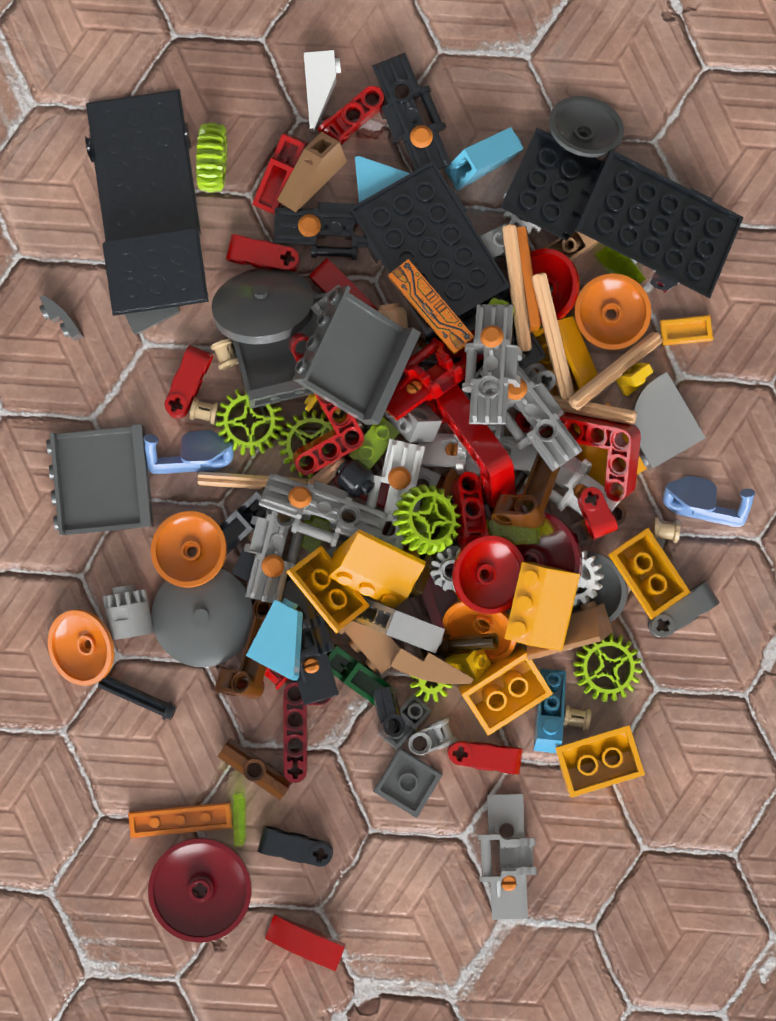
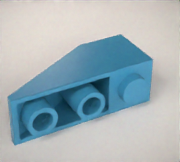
M541 669L540 674L553 694L537 704L533 751L556 753L555 748L561 746L563 741L566 671Z

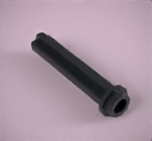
M107 675L98 683L99 688L163 716L162 720H171L177 709V706L173 705V701L167 703Z

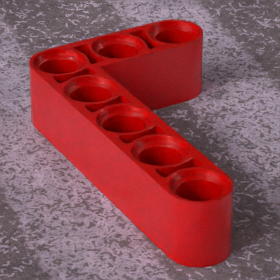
M304 333L295 334L289 341L290 351L297 363L303 358L305 352H297L295 349L296 344L299 341H308L309 336ZM315 393L314 395L333 430L298 448L294 452L293 463L296 469L304 475L312 474L358 449L364 441L363 432L353 416L345 412L341 419H334L332 414L338 407ZM354 430L357 432L356 438L353 441H346L344 439L348 431ZM333 443L334 449L331 453H322V448L325 444ZM303 456L312 457L309 465H299V461Z
M458 384L439 398L432 399L431 401L480 468L482 492L489 506L492 509L495 508L498 497L501 494L516 495L514 466L509 454L487 424H469L470 401Z
M521 411L518 412L515 422L523 433L531 432L529 422ZM564 412L559 419L578 444L608 449L604 488L606 496L612 501H621L632 494L636 487L641 442L639 428L632 424ZM574 424L580 427V433L575 430ZM547 426L546 428L540 430L538 433L541 436L544 432L553 429L550 426ZM598 428L603 430L604 438L599 435ZM622 432L628 436V443L623 440ZM619 458L625 461L626 468L620 464ZM617 482L622 485L623 492L618 489Z

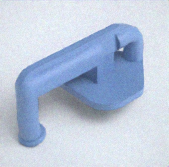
M211 430L191 431L184 434L181 439V456L157 458L156 444L159 441L158 437L153 434H146L143 438L145 441L147 467L153 474L216 471L230 464L234 456L233 443L231 441L225 443L224 439L226 438L219 436Z
M686 476L666 484L663 502L668 509L678 515L740 527L746 523L755 491L746 488L740 492L742 499L738 511L716 506L717 487L712 481L695 476Z

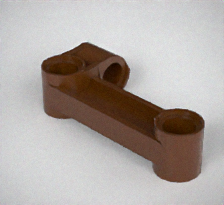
M548 430L541 437L549 438L553 435L554 431ZM537 452L522 495H499L491 516L492 520L502 526H517L530 529L542 525L545 520L544 511L560 467L552 472Z
M261 600L255 601L252 610L254 619L239 670H232L226 667L220 668L214 691L250 699H257L263 694L265 689L263 679L267 667L247 657L246 654L273 603Z

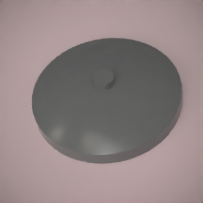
M279 268L249 270L232 277L217 290L212 301L213 319L216 327L222 334L237 342L246 344L274 343L293 336L308 324L314 313L310 308L315 304L314 295L310 284L303 277L292 271Z
M220 569L217 575L207 583L196 587H179L165 581L157 592L152 606L154 634L161 647L172 658L183 664L194 667L219 665L234 657L245 646L254 619L252 600L249 597H245L246 588L242 582L224 569Z

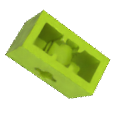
M382 417L379 424L371 426L364 435L362 445L349 454V458L351 460H360L372 470L387 451L389 440H396L400 432Z

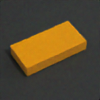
M710 315L659 321L660 335L663 340L662 346L713 340Z

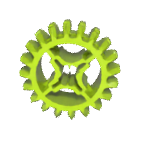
M202 124L199 128L196 180L200 191L214 193L215 191L221 192L224 188L227 167V131L222 124Z
M237 389L235 394L238 398L234 400L228 394L226 397L231 403L229 405L223 402L220 403V406L226 411L225 413H216L218 417L223 418V421L216 422V426L224 427L223 430L218 432V435H228L224 442L233 441L232 449L234 452L241 446V455H245L247 448H250L251 456H255L256 447H259V451L263 454L265 453L264 444L267 443L270 448L274 447L270 441L271 438L277 441L280 440V436L275 434V430H284L283 426L277 425V422L285 420L284 416H276L277 413L282 411V407L277 406L273 408L272 406L276 403L265 405L270 412V416L257 415L254 413V408L250 409L246 390L245 395L242 396L239 389ZM245 402L243 415L230 419L233 410ZM249 409L253 419L257 418L258 420L252 424L251 431L247 424L244 425L242 423L248 420ZM271 424L266 435L256 441V430L260 426ZM230 427L244 428L248 436V442L237 439Z
M316 410L312 411V418H308L307 412L303 411V420L300 421L298 416L294 415L293 419L296 422L294 426L290 422L285 423L290 431L288 433L282 430L280 434L287 437V440L278 441L279 445L286 446V449L279 451L280 455H289L283 461L285 465L293 462L292 440L294 435L306 445L307 441L303 436L313 441L320 435L322 436L328 431L333 430L330 422L325 421L326 415L324 412L319 419L317 418ZM309 424L322 426L320 430L312 435L300 430V428ZM324 447L322 448L324 454L329 453ZM303 456L299 461V465L307 466L303 462L310 456ZM294 464L290 468L291 472L296 471ZM299 472V476L303 477L304 474ZM314 473L308 475L309 479L314 476Z
M422 484L418 488H410L408 492L400 496L402 500L396 502L395 505L398 510H395L392 514L398 520L394 521L392 525L399 527L395 535L403 536L401 544L409 543V550L414 551L417 549L418 554L427 553L432 555L436 552L444 551L445 547L451 546L453 544L452 539L458 536L455 529H458L461 525L456 522V519L461 515L454 511L458 505H451L450 503L452 496L447 495L444 497L445 489L437 490L436 485L427 487V485ZM419 500H423L422 506H419V511L413 512L415 504ZM440 527L438 535L435 539L431 540V534L434 533L435 528Z
M613 633L607 636V640L604 638L602 641L592 643L590 647L588 645L581 646L586 650L585 653L577 651L575 655L581 657L582 660L581 662H573V666L581 668V670L573 672L574 676L582 675L583 677L577 681V685L587 684L583 690L585 694L593 689V699H597L599 693H602L601 700L603 702L607 701L608 694H610L612 701H617V692H619L621 697L625 698L627 695L624 688L632 692L635 689L629 684L631 680L636 683L640 682L639 678L633 677L634 672L642 673L641 668H635V664L641 663L642 659H633L632 657L638 653V650L636 648L628 650L632 645V642L629 640L622 645V635H619L616 641H613ZM614 646L623 654L614 658H608L601 647ZM595 652L598 665L588 674V660L591 654ZM603 660H607L608 663L614 662L611 667V674H608L606 671L604 673L600 672L604 668ZM627 661V674L623 681L620 682L617 671L624 664L623 662ZM606 676L614 687L600 688L592 680Z

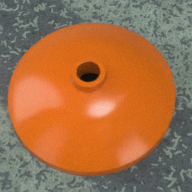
M604 274L589 281L579 293L574 309L575 321L583 337L594 346L606 350L624 349L636 343L646 332L651 320L650 300L643 287L634 279L622 274ZM608 310L614 311L615 318H608L606 312Z
M184 511L167 518L156 530L151 543V558L156 571L166 581L179 587H196L210 581L222 568L227 554V542L221 527L211 517L196 511ZM196 548V555L190 556V550Z
M459 600L453 603L444 615V634H449L452 637L497 634L499 644L494 645H498V649L484 650L491 663L507 658L513 652L517 643L505 639L510 617L505 611L497 614L478 613L468 608Z
M74 609L59 615L52 623L48 634V651L56 670L66 680L82 686L92 685L105 678L113 664L114 644L111 634L102 620L89 611Z

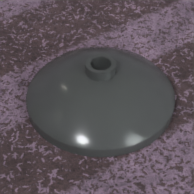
M574 96L563 99L553 107L549 116V129L553 138L564 149L579 156L601 157L608 155L611 149L616 150L624 135L623 122L617 112L606 103L595 98Z
M587 552V558L596 557L593 563L594 565L601 564L602 567L597 572L604 575V578L598 580V583L603 585L602 588L597 590L596 597H589V601L595 600L596 604L604 602L611 623L621 614L626 605L628 597L627 583L609 557L596 552ZM579 587L576 593H583L588 588ZM581 599L578 605L573 606L572 611L581 609L580 605L583 604Z

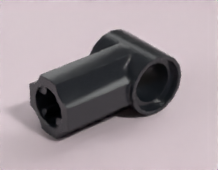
M395 686L373 690L372 694L379 721V733L385 738H394L402 735L406 727L405 721L401 717ZM389 719L394 720L397 724V729L394 733H390L386 728Z

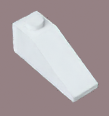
M334 50L304 52L311 134L316 133L337 82L336 74L341 73L340 58H335Z

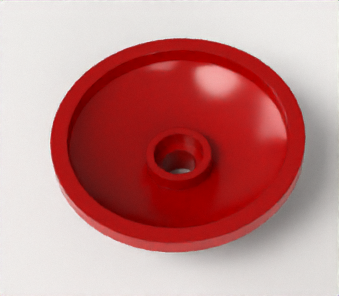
M548 248L534 250L530 252L533 275L546 273L549 287L553 286L554 288L551 296L557 320H560L569 313L577 300L580 285L578 271L572 260L562 252ZM539 312L540 325H542L541 316Z
M481 536L471 540L460 550L453 566V585L459 599L468 608L478 613L497 614L509 609L513 604L522 562H525L518 548L505 538ZM481 570L485 571L483 579L480 577Z

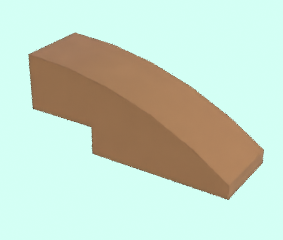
M400 648L390 665L407 675L436 683L471 684L473 681L472 677L429 652L424 660H421Z

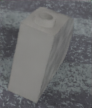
M668 372L650 382L637 396L632 410L637 412L636 422L633 425L637 426L641 432L639 456L645 467L647 466L649 470L706 438Z
M363 597L370 606L353 621L436 654L438 647L442 643L445 629Z

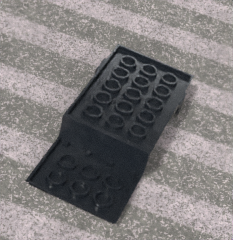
M180 89L86 103L91 138L85 136L88 156L95 165L106 241L102 245L112 315L116 316L209 302L199 237L201 230L189 154L191 144L188 123L186 122L185 124Z
M536 128L501 205L502 209L565 241L575 231H578L655 271L650 283L657 289L669 290L680 283L709 299L744 218L713 202L712 198L693 188L688 189L612 149L602 161L595 157H583L573 154L559 145L551 134L539 128Z
M434 161L350 208L367 236V239H365L366 245L375 263L377 264L378 260L381 259L390 274L409 259L469 331H475L477 305H488L493 298L502 299L512 305L509 295L511 286L466 215V208L455 190L450 189ZM402 294L426 334L427 345L430 344V340L434 337L445 345ZM513 317L511 344L517 346ZM530 332L532 349L522 352L526 355L519 365L522 370L530 364L547 357L532 332ZM462 358L452 359L453 363H458ZM484 359L476 364V373L483 366ZM465 379L458 383V386L461 390L462 384L465 383Z

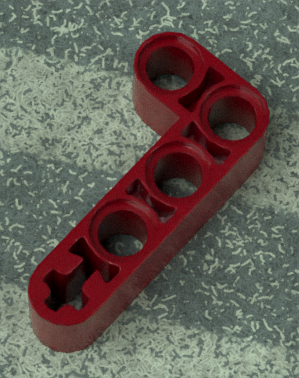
M294 681L285 687L283 693L284 776L288 781L298 783L304 780L308 771V706L303 704L302 698L292 700L289 697V689L293 686L298 687L297 681ZM331 698L308 705H325ZM292 712L300 713L303 718L302 724L298 726L290 724L289 715ZM299 738L303 743V748L300 751L291 750L289 747L290 739ZM288 755L291 757L303 755V759H298V768L303 769V772H300L298 777H294V773L289 772V769L294 765V758L289 760Z

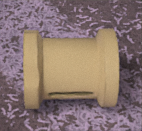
M230 338L210 346L217 355L220 363L218 366L219 370H224L238 364L231 345L233 341Z
M194 397L189 419L194 420L197 418L210 421V424L215 425L217 420L216 413L219 412L220 403L210 404L201 402L198 398Z
M654 517L651 533L655 539L672 540L673 543H677L680 536L681 522L678 520L675 522L660 521L659 518Z
M565 705L563 727L583 728V731L588 732L591 709L587 708L584 711L570 708V705Z

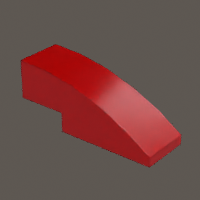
M287 132L282 133L252 205L275 215V207L279 208L281 205L277 199L309 142Z
M276 914L272 918L265 937L266 940L333 971H336L345 948V943L322 935V932Z

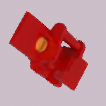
M471 330L470 332L473 334L475 339V331ZM435 337L432 338L430 344L409 358L403 371L406 377L398 382L386 411L395 420L401 419L424 401L439 398L465 379L467 359L465 347L454 355L448 347L445 348L441 341ZM435 353L438 362L425 372L418 364ZM477 354L478 363L484 359V354ZM462 358L458 363H453L452 359Z

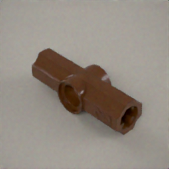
M231 738L217 756L243 774L247 780L256 783L278 800L282 799L292 784L284 775L268 765L262 758L255 756ZM249 764H260L262 773L258 776L251 775L248 770Z

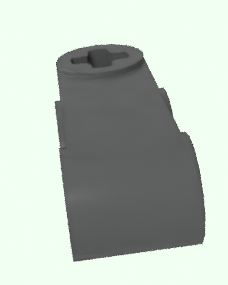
M704 581L692 588L688 595L658 616L649 619V632L656 637H667L693 622L699 615L717 606L720 601L708 583ZM658 620L666 622L664 625L665 631L656 629L659 625Z

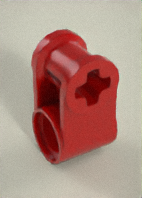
M595 487L586 488L578 497V507L584 517L591 537L595 540L618 530L615 517L609 509L603 493ZM588 495L590 498H596L593 506L591 503L586 504L585 502Z

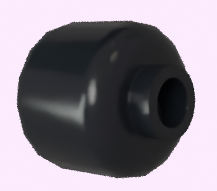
M358 459L344 461L336 472L338 486L347 491L352 497H359L362 494L366 496L374 488V472Z

